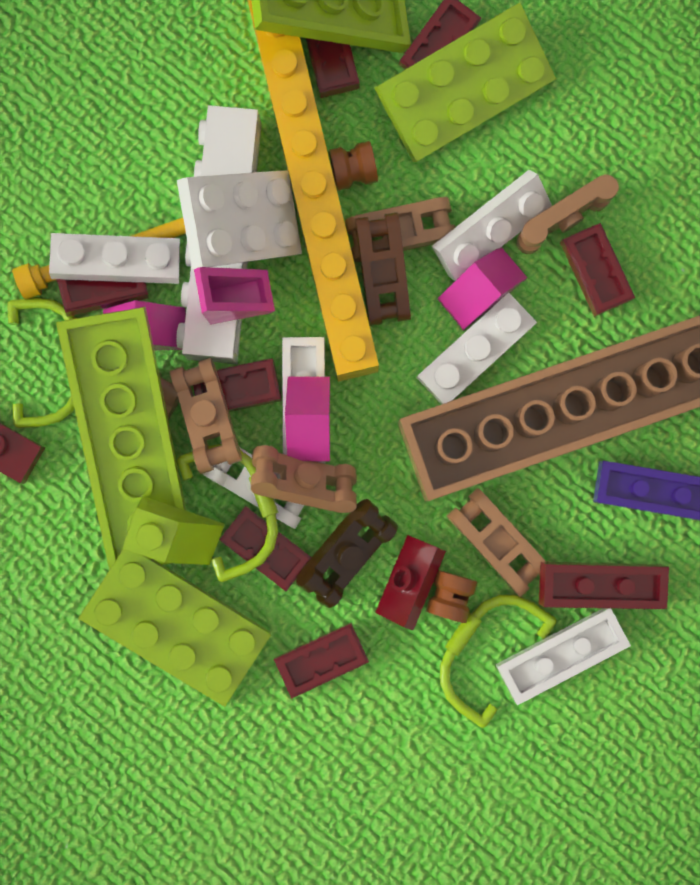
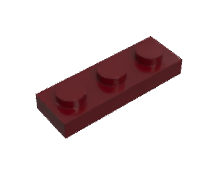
M541 562L539 605L552 608L667 609L669 567L662 564Z

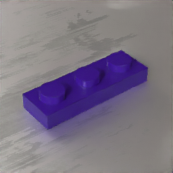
M603 460L599 461L593 503L700 521V477Z

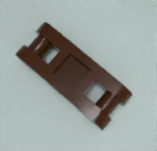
M398 213L384 214V219L369 221L368 217L355 218L369 326L380 325L382 320L397 318L398 322L411 320ZM387 235L388 247L373 250L372 238ZM394 292V302L380 304L379 294Z

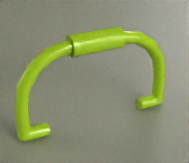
M51 299L10 300L7 304L8 324L10 325L19 324L18 310L50 309L61 315L64 320L76 319L74 315L67 317L64 306ZM72 395L65 406L56 413L45 416L24 417L23 404H12L13 424L16 428L41 427L61 422L75 411Z
M222 444L208 446V448L211 449ZM240 450L242 455L240 463L245 465L250 476H252L256 472V467L252 464V458ZM193 451L177 458V464L183 481L193 478L189 466L190 463L195 462ZM254 494L262 518H266L268 529L265 544L255 557L227 570L224 567L221 556L211 559L217 579L220 582H225L251 572L262 565L274 550L278 535L276 514L279 513L274 498Z
M498 595L483 601L472 613H469L467 623H460L445 645L447 650L440 664V684L444 695L459 713L481 728L489 724L498 709L489 703L481 715L466 705L454 692L450 682V667L455 655H460L482 621L480 619L489 610L501 605L518 606L539 618L544 623L536 634L542 639L547 638L556 624V618L534 602L518 595Z

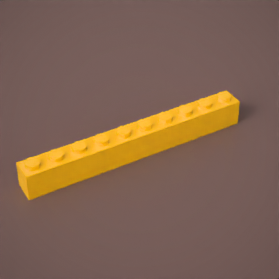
M247 0L337 380L339 382L377 373L379 363L300 37L255 30L252 1Z

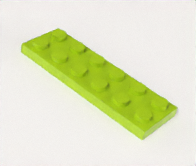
M146 307L56 322L109 570L123 550L122 547L136 507L143 496L186 510ZM157 561L158 563H160V564H162V565L171 564V563H163V562Z

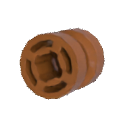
M370 141L357 143L354 149H350L348 152L342 147L329 149L337 191L349 189L354 181L362 182L365 185L378 182L377 168Z
M438 570L434 580L436 591L434 596L429 598L425 611L446 619L467 623L470 612L467 603L469 597L475 594L478 582Z

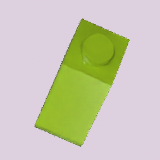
M143 496L136 507L122 549L163 563L210 565L224 523Z

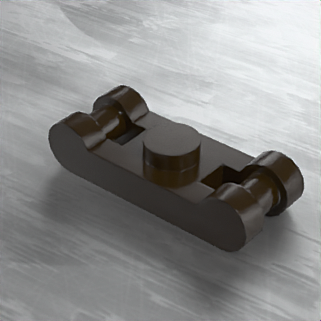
M369 499L360 501L357 504V508L345 517L302 568L296 579L297 585L308 593L314 592L317 601L325 607H334L341 600L344 588L380 545L387 543L395 536L398 525L386 515L381 516L378 507ZM368 526L369 529L361 538L358 535L359 531L363 527ZM330 567L334 571L325 580L323 578L324 573Z

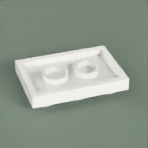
M288 170L197 176L177 180L192 270L198 267H215L302 254Z

